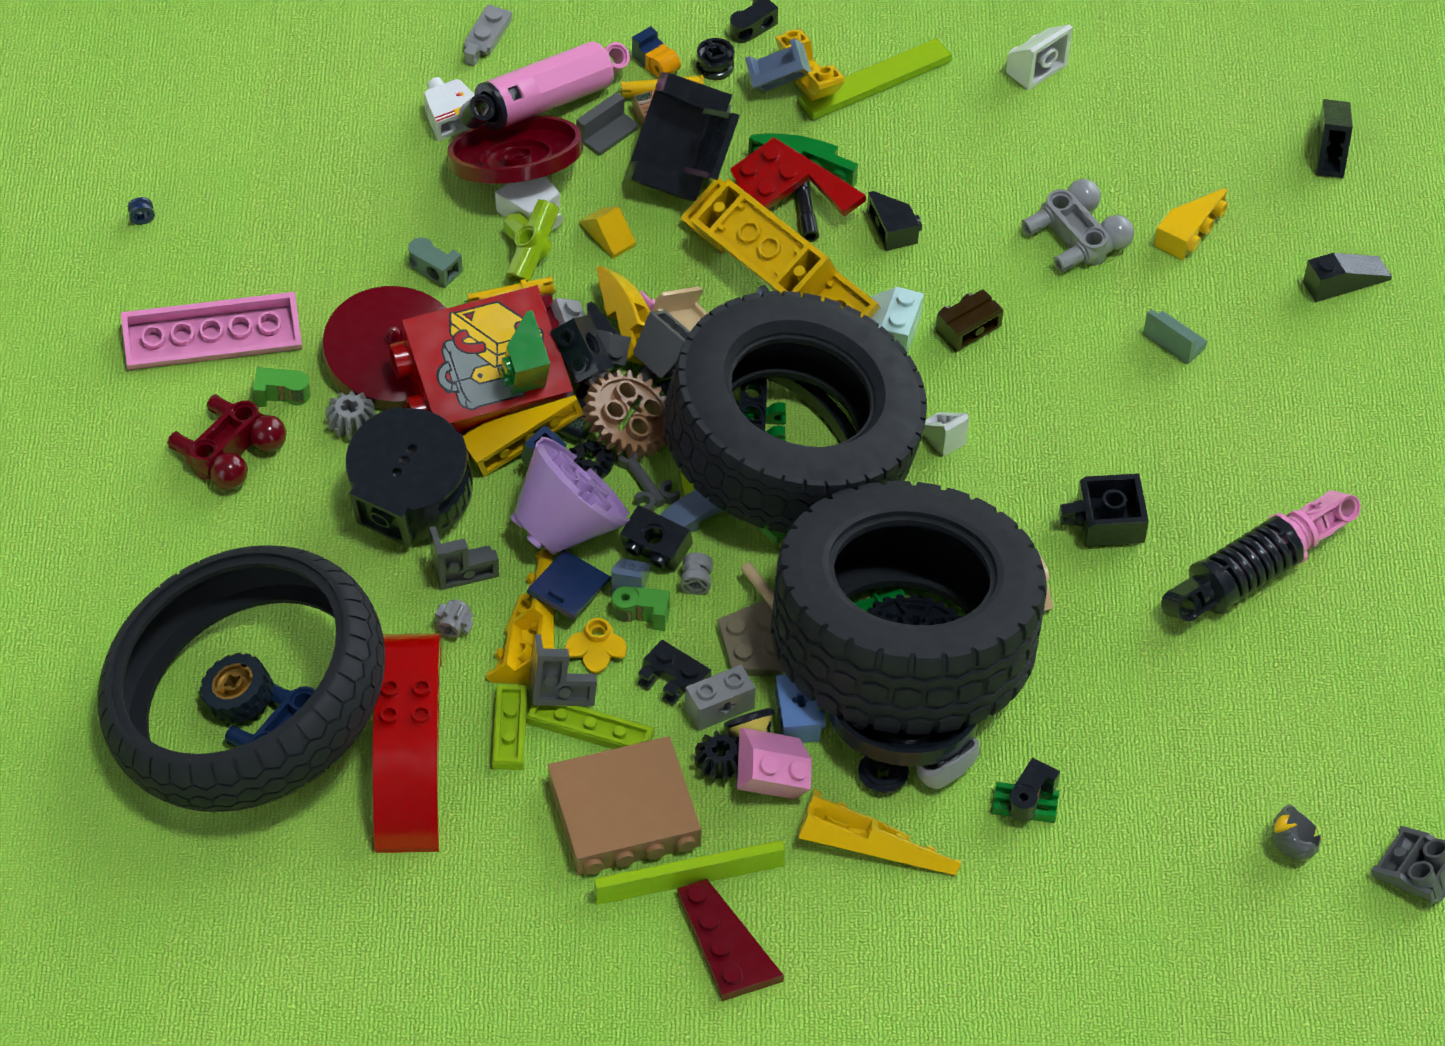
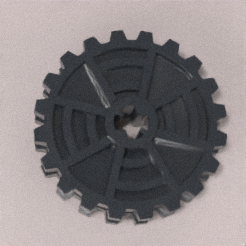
M898 594L893 599L888 596L884 597L882 602L875 601L872 608L869 607L867 610L868 613L876 617L908 625H937L962 617L961 615H956L957 610L953 607H945L946 603L942 601L934 602L931 597L919 598L914 594H911L910 597Z

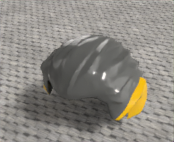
M1288 804L1283 807L1273 819L1272 836L1276 847L1284 855L1292 859L1303 860L1313 857L1319 851L1322 839L1321 835L1315 836L1317 827L1293 805Z

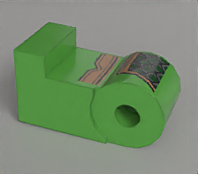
M257 367L253 387L254 403L257 407H266L267 401H287L292 405H302L310 398L309 377L304 372L298 370Z
M622 586L614 591L612 595L613 615L617 620L622 622L634 620L652 622L653 630L666 631L670 612V591Z

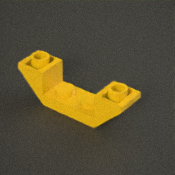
M801 29L789 30L785 34L775 37L779 51L791 47L790 40L797 39L803 43L811 72L808 73V76L794 82L811 101L837 93L845 82L844 76L834 65L820 67L813 60L811 40Z

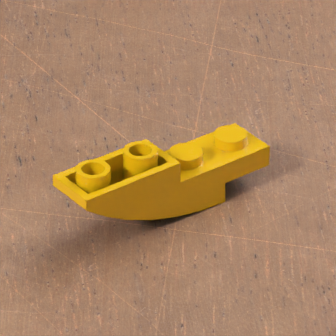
M600 265L596 270L599 279L598 285L604 301V310L608 317L618 320V329L621 335L631 337L627 360L644 366L645 364L634 355V349L650 310L642 295L628 279Z

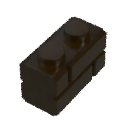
M984 289L975 294L968 293L959 303L952 307L945 306L938 312L935 327L936 333L944 341L946 340L947 344L956 352L1002 326L1003 308L995 300H992V297Z

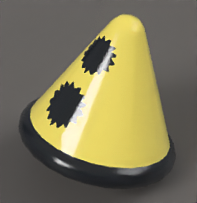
M772 708L761 709L730 719L724 723V728L730 730V733L735 738L739 737V730L741 728L770 733L774 710Z

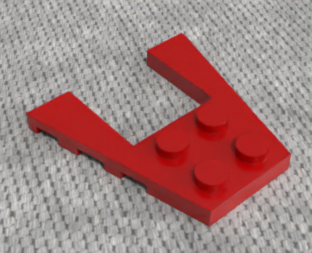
M775 137L730 168L736 185L767 209H770L808 180L818 188L844 217L866 202V195Z

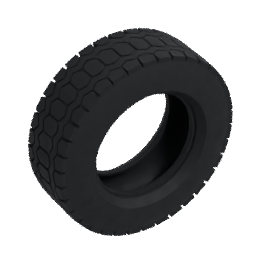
M779 291L762 292L761 295L758 292L744 295L742 299L737 297L727 301L724 305L721 304L711 310L709 314L707 313L697 322L685 339L675 364L665 402L664 430L669 450L672 452L671 455L678 468H681V473L690 484L694 483L693 487L704 498L709 497V502L722 511L728 508L727 513L741 521L747 517V523L763 529L765 524H767L768 530L786 533L787 529L790 530L802 513L807 512L809 507L823 498L829 499L833 493L847 488L857 490V486L867 483L880 482L882 485H886L887 481H905L925 428L927 399L924 383L919 371H917V366L911 356H907L908 352L898 340L894 341L895 337L883 326L878 329L879 323L867 315L861 318L860 311L847 305L841 308L842 303L826 297L823 302L821 301V296L804 293L803 297H801L800 292L783 291L780 295ZM771 377L791 379L811 385L837 400L847 410L853 420L857 434L842 443L826 447L803 446L778 439L752 424L744 416L735 401L733 391L751 380Z

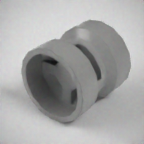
M695 552L683 558L684 573L681 576V588L685 592L700 595L710 590V574L713 568V560L710 556Z

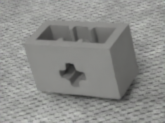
M742 665L685 687V709L698 731L750 711L755 706V686Z

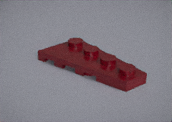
M708 879L677 888L678 899L722 1001L784 981L783 973Z

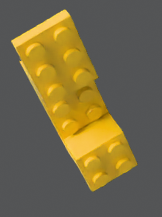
M719 177L718 180H714L680 217L683 223L719 252L723 253L726 250L772 287L774 291H779L780 295L783 291L800 292L801 297H803L804 293L821 296V301L823 302L826 297L842 303L841 308L847 305L860 311L861 318L864 315L872 318L881 308L875 300L840 274L828 256L729 178L725 182Z

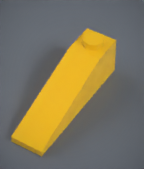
M573 395L484 422L480 426L470 429L463 436L467 454L483 477L519 456L522 453L525 442L544 425L555 433L584 413L577 398Z

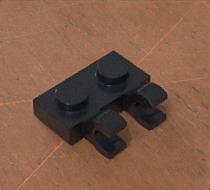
M662 639L644 657L643 667L638 672V675L642 678L638 681L637 685L648 691L662 677L668 681L663 688V691L667 694L664 695L662 700L674 706L685 693V687L711 677L712 670Z

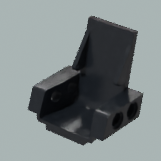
M660 73L624 179L687 201H696L703 180H718L740 115L727 112L732 94L671 73Z

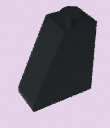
M1323 99L1318 124L1316 175L1344 178L1353 129L1350 102Z

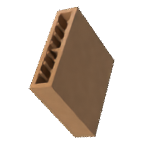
M670 736L547 764L548 783L577 876L596 874L603 869L616 866L626 867L633 862L645 859L655 860L666 854L679 851L689 852L695 847L701 846V827Z

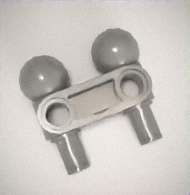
M1088 179L1074 181L1069 185L1068 190L1057 189L1052 191L1048 195L1047 201L1041 204L1040 211L1021 221V226L1028 236L1042 228L1051 226L1070 247L1069 250L1054 257L1055 266L1061 273L1081 262L1089 265L1101 264L1105 261L1109 252L1126 248L1131 244L1134 237L1133 225L1126 217L1121 215L1109 216L1100 225L1090 214V212H1093L1098 207L1101 201V192L1098 185Z

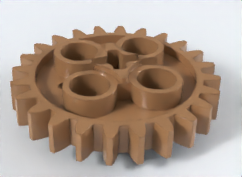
M616 370L613 375L608 371L603 378L599 376L587 390V395L583 399L586 405L582 409L583 412L588 413L584 421L593 423L589 431L600 434L597 442L606 440L607 450L614 446L616 447L617 455H620L624 450L628 458H631L636 452L639 459H642L645 454L650 457L653 456L656 451L660 452L667 444L664 430V409L667 396L659 395L661 387L655 389L651 387L652 379L646 383L643 382L641 373L636 378H633L631 370H628L624 376L620 370ZM637 398H640L641 402L630 416L629 421L622 431L618 430L619 424L630 410L632 404Z

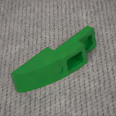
M764 133L752 134L749 137L748 155L775 137L854 187L857 183L858 163L838 156V146L809 137L790 134Z

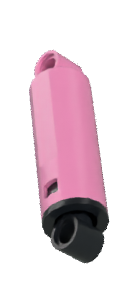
M591 41L482 82L476 86L474 96L461 106L459 110L460 120L463 125L471 129L479 128L485 123L488 128L496 131L608 88L613 81L614 74L629 63V51L623 44L618 42L611 43L603 48L599 43Z

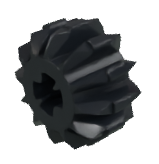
M716 729L713 737L704 734L702 742L697 743L695 747L696 756H694V764L696 768H699L701 777L710 775L712 783L717 778L721 779L724 784L728 781V777L737 780L739 737L732 738L730 730L725 735H720Z

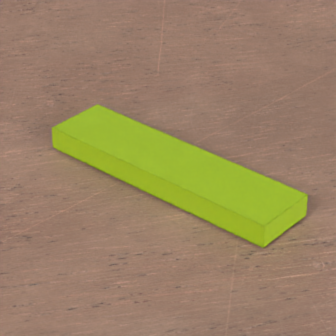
M532 705L526 717V723L610 749L650 741L655 734L654 727L582 706Z

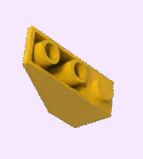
M1225 188L1170 210L1157 227L1154 246L1181 260H1184L1190 251L1194 253L1200 244L1201 237L1204 234L1208 235L1212 230L1215 219L1217 217L1221 218L1228 207V202H1226L1228 190Z

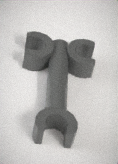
M636 452L631 458H625L621 453L620 455L616 454L618 466L623 469H629L644 489L643 492H639L634 496L635 505L648 503L643 507L654 512L655 506L670 505L680 499L679 491L667 493V491L672 489L671 480L663 481L658 490L639 464V457Z

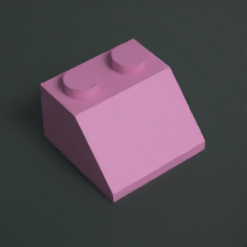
M747 728L739 730L737 790L797 799L811 789L812 758L800 738Z

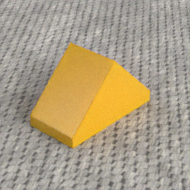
M619 206L601 208L580 220V225L613 259L636 246V241Z

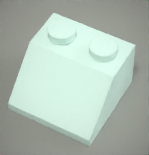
M894 287L871 296L881 307L871 319L879 323L878 329L883 326L895 337L894 341L898 340L908 352L922 316L924 294Z

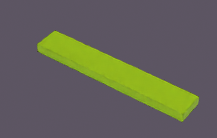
M935 38L844 77L845 82L835 94L813 101L803 94L799 96V104L812 120H815L951 62L952 54L938 38Z
M778 840L598 877L594 879L596 904L600 905L677 889L704 879H708L711 882L783 867L785 847L783 841Z

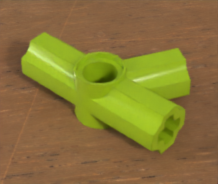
M538 199L529 221L520 212L509 214L505 218L503 231L518 246L506 274V277L511 282L520 283V280L526 279L527 282L530 281L538 261L549 254L552 245L548 237L560 210L556 204Z

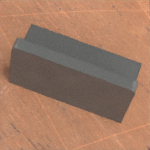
M617 92L576 120V125L581 131L582 143L598 156H601L638 130V123L624 113V97Z

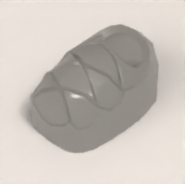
M974 737L962 752L950 759L935 764L916 766L919 780L927 787L940 789L962 776L969 767H972L980 755L978 739Z

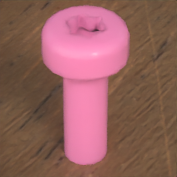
M640 291L639 293L644 298L650 312H652L655 299L651 300L643 291Z

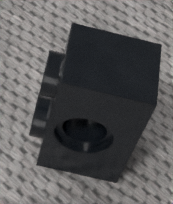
M589 315L572 318L550 331L575 384L592 381L614 369Z
M638 505L629 518L630 521L620 533L624 549L633 556L639 557L642 555L650 559V562L660 569L668 568L675 572L693 544L691 531ZM652 538H661V541L656 544L648 543Z

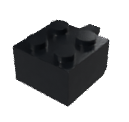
M1140 474L1084 477L1079 481L1077 501L1060 504V525H1077L1082 527L1085 546L1145 543L1149 519Z

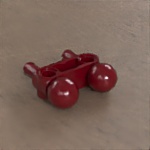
M214 394L207 402V410L216 414L219 418L195 441L175 431L169 436L167 444L170 449L185 457L187 465L194 468L195 474L199 478L212 479L219 488L233 490L240 487L247 479L248 467L240 455L251 444L264 452H273L281 448L286 441L287 430L284 423L278 417L260 413L254 402L239 401L233 404Z

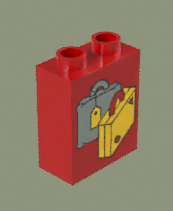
M538 285L402 320L400 341L389 344L388 350L397 379L410 376L416 395L406 398V408L433 412L447 420L458 433L464 436L470 429L478 427L484 422L572 396L573 388L561 353L550 332L553 329ZM532 310L550 361L546 387L511 395L509 386L504 387L500 376V369H503L502 358L505 357L507 345L527 311Z

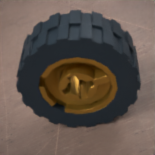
M235 653V655H227L222 660L216 661L206 671L207 674L201 681L202 687H200V692L203 695L201 696L215 718L217 717L222 722L226 721L228 724L242 723L245 720H251L256 717L255 715L259 712L261 713L265 709L264 707L269 704L271 694L274 691L272 687L274 685L273 680L262 662L257 657H252L248 653Z

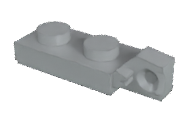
M489 4L486 6L465 39V64L475 66L482 54L491 55L513 19L511 11Z

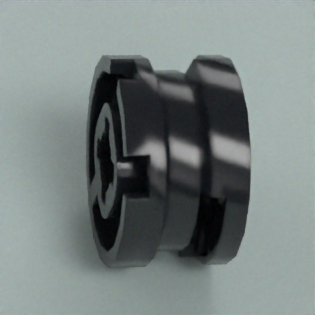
M709 38L702 41L697 48L696 68L698 73L709 80H722L729 77L734 70L735 51L733 45L721 38Z

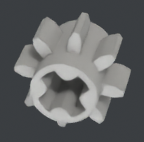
M457 599L448 601L447 605L441 603L435 613L437 617L435 623L438 624V630L451 638L460 636L462 632L468 634L474 623L471 620L473 613H470V607L465 602Z

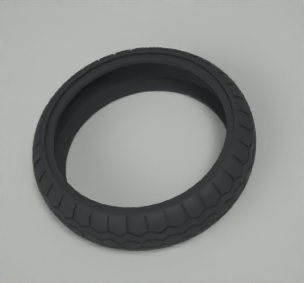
M275 545L248 546L214 554L179 571L180 574L175 573L160 584V588L156 587L131 612L127 620L124 621L110 645L101 670L98 686V715L101 730L111 755L123 772L144 791L157 799L177 807L201 812H228L261 806L281 799L284 795L287 796L304 787L306 783L309 784L326 771L325 769H329L344 755L364 729L377 703L384 678L385 644L379 618L369 597L348 573L322 556L298 548ZM277 603L310 606L335 618L336 638L329 667L311 697L282 725L250 743L214 753H182L163 748L151 742L149 713L157 685L172 660L192 639L205 629L242 610Z

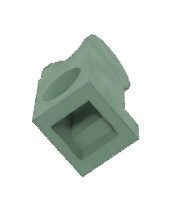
M422 237L415 238L409 243L408 250L411 267L444 289L463 272L462 254L455 250L447 254L433 246L432 241Z

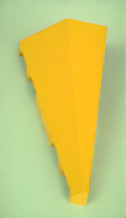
M542 549L535 556L538 560V565L535 573H528L526 581L529 583V586L553 562V555L546 549ZM525 593V595H519L504 631L507 635L506 643L503 649L498 648L494 655L498 659L496 667L486 674V679L492 683L529 685L534 634H541L543 649H554V608Z
M813 789L799 828L798 838L957 875L961 861L939 854L935 848L929 845L924 848L909 841V835L869 815H863L848 809V805L841 801L836 804L821 798L822 792Z

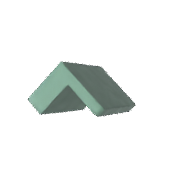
M1151 309L1147 312L1143 334L1186 364H1189L1206 349L1207 341L1164 311L1158 314Z

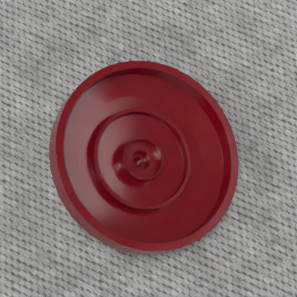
M536 115L496 131L488 128L485 123L479 128H470L451 141L447 153L450 169L456 176L477 183L506 184L538 179L570 166L581 156L583 144L581 131L574 123L558 117Z
M401 286L370 288L349 297L334 310L324 329L323 361L330 378L346 395H349L351 390L355 395L363 392L366 399L372 400L374 408L388 410L401 407L406 409V398L416 395L410 376L397 379L395 376L388 345L400 341L402 320L446 309V307L440 301L424 292Z

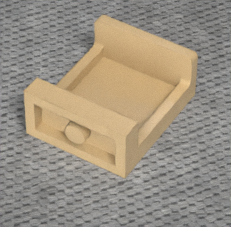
M697 286L662 292L656 298L652 312L666 310L691 331L697 322L707 314L698 303L703 289Z

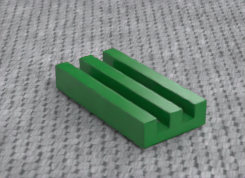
M996 782L992 814L1010 816L1008 812L1009 805L1000 804V802L1010 803V794L1015 784ZM1055 790L1053 795L1044 791L1037 802V807L1047 808L1050 811L1036 809L1035 816L1031 820L1055 823L1059 797L1058 790Z

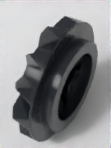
M589 438L587 442L577 441L574 448H569V451L577 456L573 460L584 471L591 468L600 478L607 475L614 466L611 448L607 450L602 441L592 442ZM586 453L591 457L596 455V463L591 459H586Z
M864 756L859 763V781H862L866 790H874L877 795H880L882 792H888L892 795L895 790H902L906 780H908V766L888 764ZM889 769L888 777L882 776L877 778L878 770L883 772Z

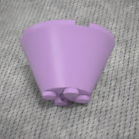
M541 437L535 445L515 511L510 516L515 524L529 532L527 538L534 546L539 549L544 546L551 554L556 555L560 551L620 528L630 521L629 518L625 519L629 512L623 502L591 468L584 471L573 461L577 457L552 439Z

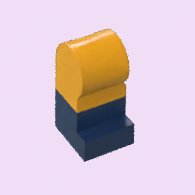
M652 26L632 37V57L657 78H659L660 73L672 74L681 68V61L677 53L673 49L668 48L658 38V32Z

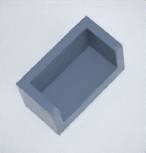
M797 39L790 40L791 47L757 60L751 56L746 57L745 61L753 88L764 93L808 76L811 69L803 43Z

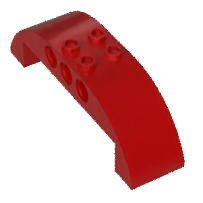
M441 633L383 634L385 670L373 715V823L375 853L439 852L438 777Z

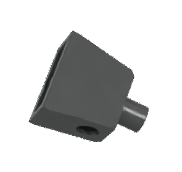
M666 310L649 313L634 349V355L645 364L640 371L642 380L647 382L652 379V384L658 376L660 378L672 377L682 345L690 333L686 327Z

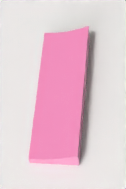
M295 292L121 312L128 370L302 349Z

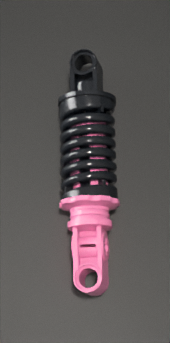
M1331 490L1315 501L1304 505L1300 510H1293L1287 516L1282 513L1271 515L1265 522L1248 531L1242 537L1235 539L1206 559L1193 563L1189 568V579L1168 590L1163 595L1161 600L1162 611L1168 616L1184 621H1193L1208 610L1216 614H1223L1239 600L1247 597V594L1255 592L1256 589L1263 587L1265 583H1269L1273 578L1282 575V572L1290 570L1292 565L1296 566L1304 563L1308 558L1307 550L1314 548L1321 539L1332 535L1337 529L1355 520L1361 509L1359 499L1351 494Z

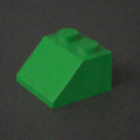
M532 310L527 311L507 345L505 357L502 358L503 369H500V376L504 387L509 386L511 395L546 387L550 361Z

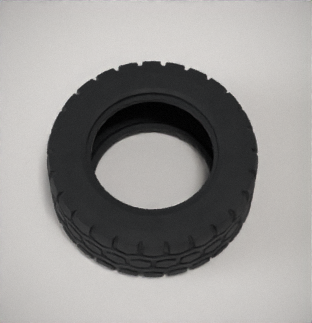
M887 481L886 485H882L880 482L867 483L857 486V490L852 488L840 490L831 494L829 499L823 498L809 507L807 512L802 513L794 522L781 544L777 561L771 617L773 647L782 669L790 681L795 683L796 688L809 700H816L817 705L835 716L843 714L844 720L863 727L871 724L874 725V730L898 733L900 729L904 730L906 734H930L931 729H934L937 733L958 730L962 724L968 727L987 719L989 715L993 716L1001 711L1018 695L1031 675L1036 659L1047 594L1044 567L1041 557L1034 547V543L1023 529L1018 528V524L1003 512L997 513L996 507L979 498L970 499V494L952 488L941 490L940 485L917 482L916 485H911L910 481ZM909 587L942 596L960 607L967 615L957 620L937 625L901 624L876 617L858 607L849 598L873 588Z

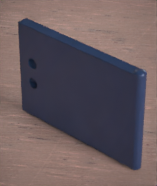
M563 550L529 586L526 593L567 617L574 619L597 593L611 581L612 577L570 552Z

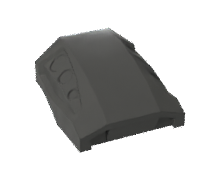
M1400 826L1398 836L1379 864L1372 867V876L1406 892L1426 898L1430 903L1442 901L1445 897V840L1437 839L1427 832Z

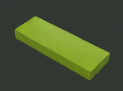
M496 685L492 769L524 770L528 685Z

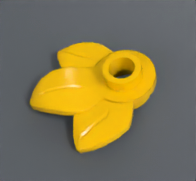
M593 618L588 621L583 631L571 635L565 646V649L569 651V658L583 657L584 666L593 674L605 670L609 665L611 657L616 659L625 658L627 651L624 639L614 634L612 626L603 618Z

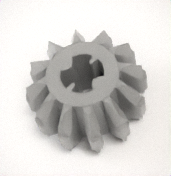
M352 390L349 395L339 392L338 398H330L329 406L325 410L327 425L330 431H335L338 438L346 435L349 441L361 425L376 415L372 400L366 399L363 392L355 395Z

